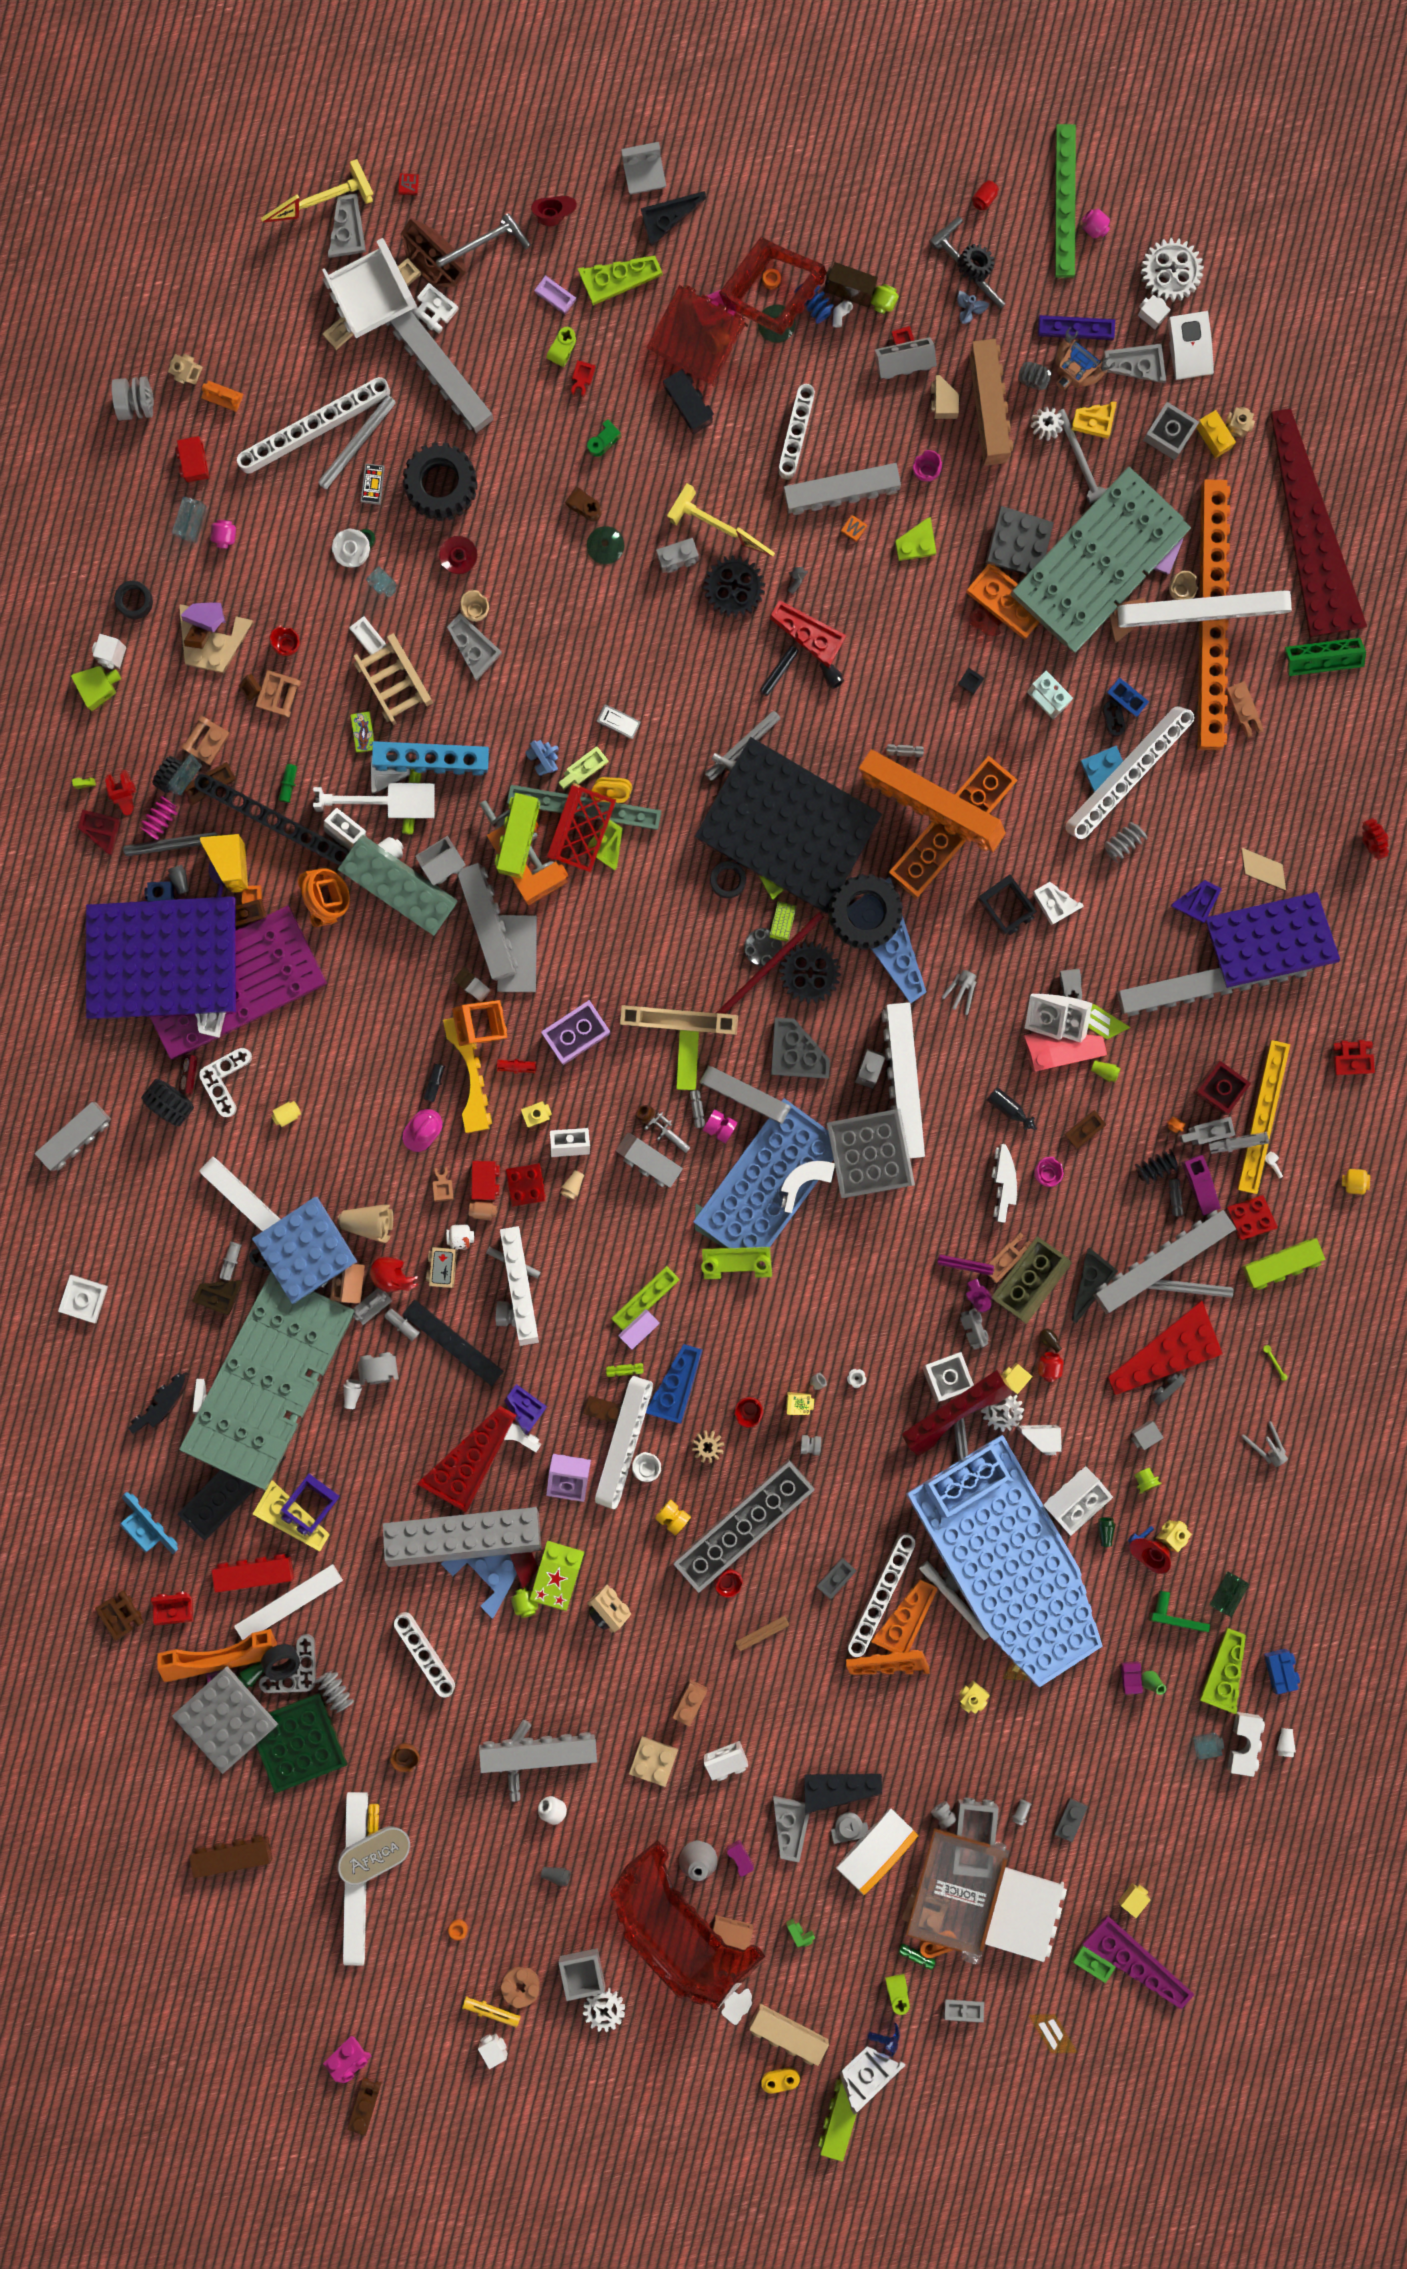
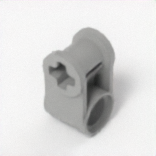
M1080 969L1060 971V984L1063 996L1068 997L1073 993L1074 996L1078 997L1076 999L1082 1000Z

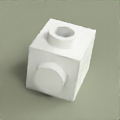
M1152 295L1149 300L1145 298L1140 304L1139 308L1141 310L1138 316L1156 330L1171 309L1166 306L1162 298Z
M490 2034L486 2035L480 2040L478 2050L489 2069L507 2059L506 2044L497 2034L492 2036Z

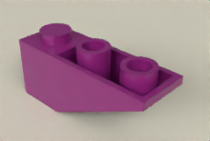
M1198 1155L1181 1162L1202 1215L1221 1209L1212 1177L1203 1155Z

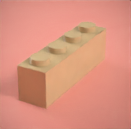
M759 2004L749 2023V2030L754 2036L768 2039L771 2045L785 2048L788 2054L802 2057V2060L809 2065L815 2064L819 2066L829 2046L827 2038L762 2004Z

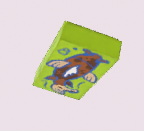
M370 712L351 714L356 753L373 751L374 734Z

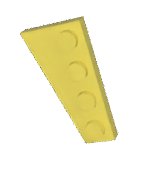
M272 1480L253 1515L321 1551L330 1534L319 1525L311 1536L308 1534L304 1536L296 1530L297 1526L293 1523L288 1524L281 1519L282 1515L279 1513L290 1496ZM296 1502L288 1509V1512L308 1527H311L315 1522Z

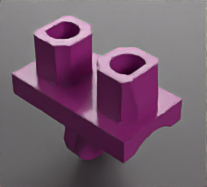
M978 1279L968 1282L967 1286L970 1291L966 1293L968 1299L977 1311L987 1312L991 1308L990 1300H993L991 1294L979 1283Z

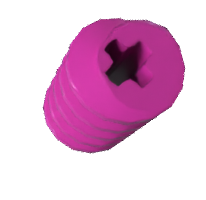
M163 796L159 797L162 803L155 802L158 809H150L153 816L146 814L148 822L141 821L144 826L141 829L159 840L157 832L164 833L161 826L167 828L169 826L166 820L173 821L171 814L178 815L175 810L178 807Z

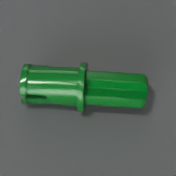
M286 765L283 781L280 782L282 787L278 798L279 801L291 802L293 787L296 786L294 784L297 773L296 765Z

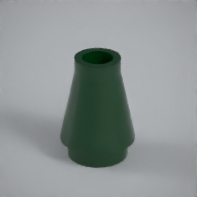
M1110 1517L1098 1519L1097 1529L1102 1547L1112 1546L1116 1523Z
M257 1662L239 1673L240 1675L237 1678L246 1688L252 1687L264 1672L261 1662Z

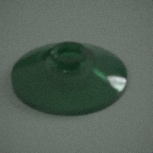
M770 305L759 315V332L770 342H784L795 331V316L789 308L783 305ZM774 319H779L781 322L775 324L773 321Z
M602 526L596 528L587 539L588 554L599 564H612L619 560L624 552L625 543L623 536L613 527ZM608 541L609 545L604 547L602 542Z

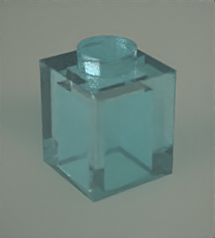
M1216 1733L1193 1736L1196 1756L1200 1760L1223 1756L1222 1749H1224L1222 1737L1219 1738Z

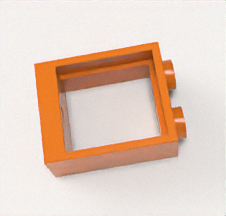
M500 1000L452 1008L459 1046L494 1042L507 1038V1028L504 1023ZM487 1009L492 1036L475 1038L470 1011Z

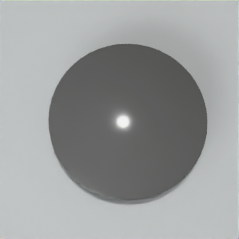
M760 928L751 932L744 944V951L748 960L762 967L782 948V941L770 938L771 930L767 928Z

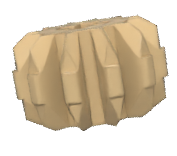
M704 1430V1437L699 1433L696 1435L700 1441H692L693 1444L698 1445L692 1447V1451H699L695 1454V1458H699L702 1455L701 1462L703 1463L706 1457H708L709 1463H712V1456L718 1460L719 1456L716 1452L720 1454L724 1452L718 1448L724 1446V1442L717 1443L721 1436L718 1435L716 1438H713L714 1431H711L710 1436H707V1430ZM705 1442H708V1444L709 1442L712 1443L711 1451H708V1449L707 1451L704 1450Z

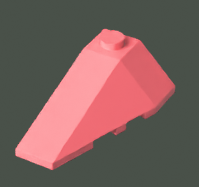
M1037 1032L1024 1035L1032 1073L1107 1055L1103 1036L1086 1035L1080 1043L1065 1037L1058 1040Z

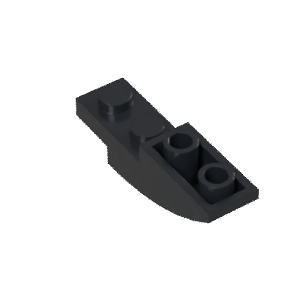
M187 1372L183 1374L177 1373L171 1378L172 1383L168 1386L164 1384L155 1391L157 1395L153 1398L158 1404L156 1405L154 1402L145 1409L147 1411L142 1417L138 1415L131 1421L132 1425L128 1429L132 1434L138 1432L148 1423L152 1428L156 1427L169 1415L178 1403L189 1378Z

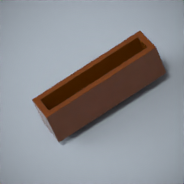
M262 1835L253 1836L251 1840L246 1841L243 1838L236 1839L231 1844L220 1842L210 1848L199 1846L194 1848V1851L189 1855L193 1879L270 1864L273 1859L269 1837H263Z

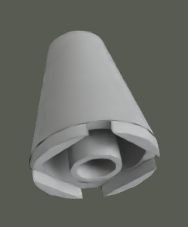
M698 1840L689 1842L683 1847L679 1856V1865L682 1872L695 1881L704 1880L712 1875L717 1867V1855L714 1848L710 1844Z

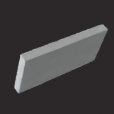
M498 915L500 921H503L505 924L506 932L504 934L506 939H509L511 942L512 950L510 952L512 957L516 958L518 968H516L517 974L498 980L497 992L536 993L537 916Z

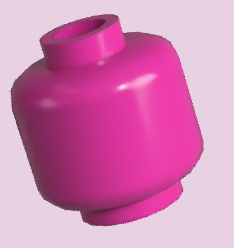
M1090 209L1081 220L1083 222L1082 229L1092 238L1104 237L1110 230L1108 227L1110 218L1100 209Z
M217 519L211 525L210 540L213 543H217L216 547L228 548V545L235 543V525L232 524V521Z

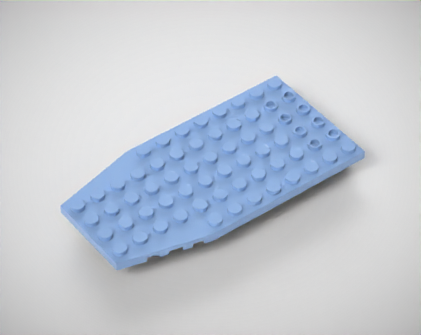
M1003 1435L998 1436L906 1493L982 1629L1037 1687H1041L1102 1647L1097 1626L1091 1614L1092 1609L1086 1597L1087 1592L1080 1577L1082 1576L1080 1569Z

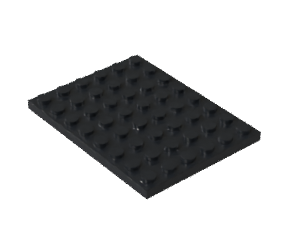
M750 737L694 838L827 914L834 892L841 883L846 881L882 813Z

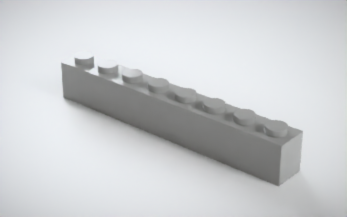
M411 310L385 323L387 326H392L394 329L393 334L397 340H403L406 344L404 348L410 356L414 354L419 368L429 373L427 377L434 386L437 384L441 390L439 392L446 401L448 399L451 401L453 411L457 415H462L465 419L463 423L469 431L473 429L477 433L494 420L492 413Z
M1214 1210L1207 1215L1208 1220L1202 1223L1199 1220L1191 1226L1192 1230L1188 1233L1184 1230L1176 1235L1175 1238L1177 1240L1173 1243L1167 1241L1159 1247L1161 1251L1154 1254L1152 1251L1143 1257L1145 1261L1141 1264L1136 1262L1129 1266V1272L1123 1275L1120 1272L1112 1278L1114 1282L1109 1285L1104 1283L1096 1288L1097 1293L1093 1296L1105 1314L1118 1308L1236 1230L1225 1211L1217 1212V1210Z

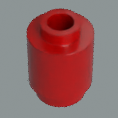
M990 180L982 183L972 197L973 206L978 210H987L998 195V186Z

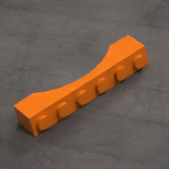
M271 1629L251 1633L241 1642L220 1650L189 1652L175 1649L157 1653V1669L163 1681L168 1682L223 1670L227 1666L233 1668L261 1662L265 1652L277 1646V1642Z

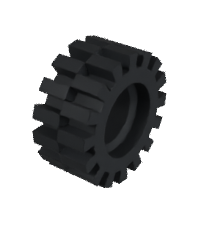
M976 244L968 245L957 261V267H960L959 272L964 273L962 276L964 278L968 276V281L973 279L975 283L978 280L979 282L985 280L995 265V262H993L994 256L990 257L992 253L990 251L986 252L987 248L984 247L982 249L980 244L977 247ZM971 259L977 261L981 267L974 265Z
M172 756L167 757L162 762V765L159 766V770L156 771L152 781L153 785L163 792L169 793L173 786L176 785V782L179 781L180 776H182L185 767L184 763Z

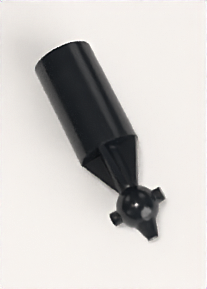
M996 1087L986 1099L1009 1119L1023 1122L1024 1130H1037L1034 1122L1035 1118L1033 1116L1026 1118L1021 1105L1000 1088Z

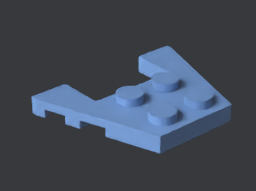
M510 1554L443 1561L441 1565L452 1576L468 1563L493 1589L494 1593L481 1604L483 1610L493 1618L517 1575Z

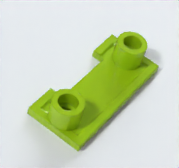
M770 1247L702 1249L703 1263L701 1269L704 1272V1279H721V1272L755 1271V1278L772 1277ZM761 1261L765 1263L764 1266L760 1264Z

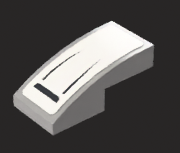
M606 704L603 705L596 720L599 724L610 730H615L629 739H633L641 723Z

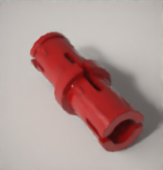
M498 1059L497 1071L514 1072V1074L519 1072L535 1074L536 1061Z

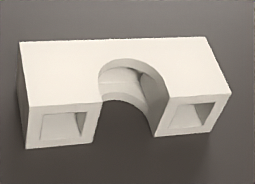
M1237 1712L1235 1715L1233 1731L1237 1735L1246 1736L1247 1744L1240 1751L1230 1750L1227 1769L1231 1773L1254 1777L1255 1771H1258L1259 1760H1257V1754L1261 1751L1262 1747L1260 1734L1264 1732L1265 1723L1259 1715Z

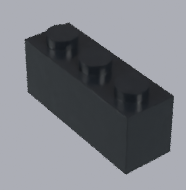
M683 369L663 380V387L692 434H695L713 423L712 416L714 413L709 405L705 406L702 400L704 398L700 390H695L692 384L694 382L690 374H685Z

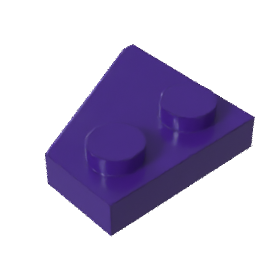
M1204 880L1172 903L1170 907L1201 923H1205L1222 888Z
M517 1384L504 1400L510 1411L517 1415L515 1419L525 1435L529 1433L547 1408L546 1405Z

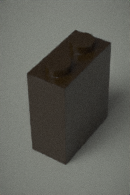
M834 262L833 267L828 268L825 277L826 293L869 308L877 286L878 277Z

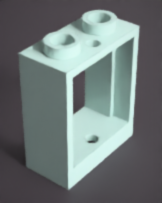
M1047 670L1027 691L1053 720L1073 699Z

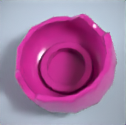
M925 450L921 456H917L913 464L914 475L921 481H933L940 475L942 469L940 455L931 450Z
M1044 1157L1037 1163L1034 1170L1036 1180L1046 1187L1056 1186L1062 1181L1064 1175L1062 1164L1055 1160L1054 1157Z

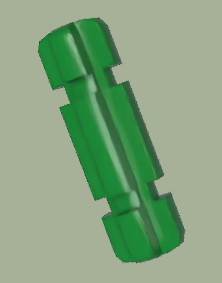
M906 1944L900 1946V1955L908 1956L909 1960L921 1966L925 1965V1968L932 1970L935 1965L933 1958L924 1957L920 1951L914 1948L910 1949V1946Z

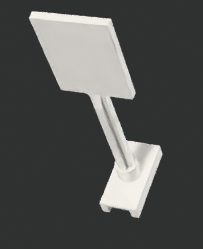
M388 783V796H332V794H324L321 787H313L316 797H319L316 798V802L319 803H313V807L316 812H324V807L332 806V804L388 805V818H434L435 784Z

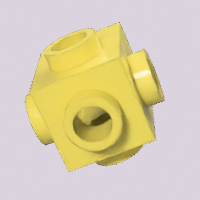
M1169 1520L1162 1526V1530L1156 1539L1163 1542L1170 1551L1179 1552L1187 1544L1192 1534L1187 1530V1526L1183 1522Z
M972 1680L968 1687L965 1685L961 1689L958 1699L961 1702L960 1706L968 1713L972 1711L976 1714L978 1710L982 1711L987 1704L986 1700L990 1695Z

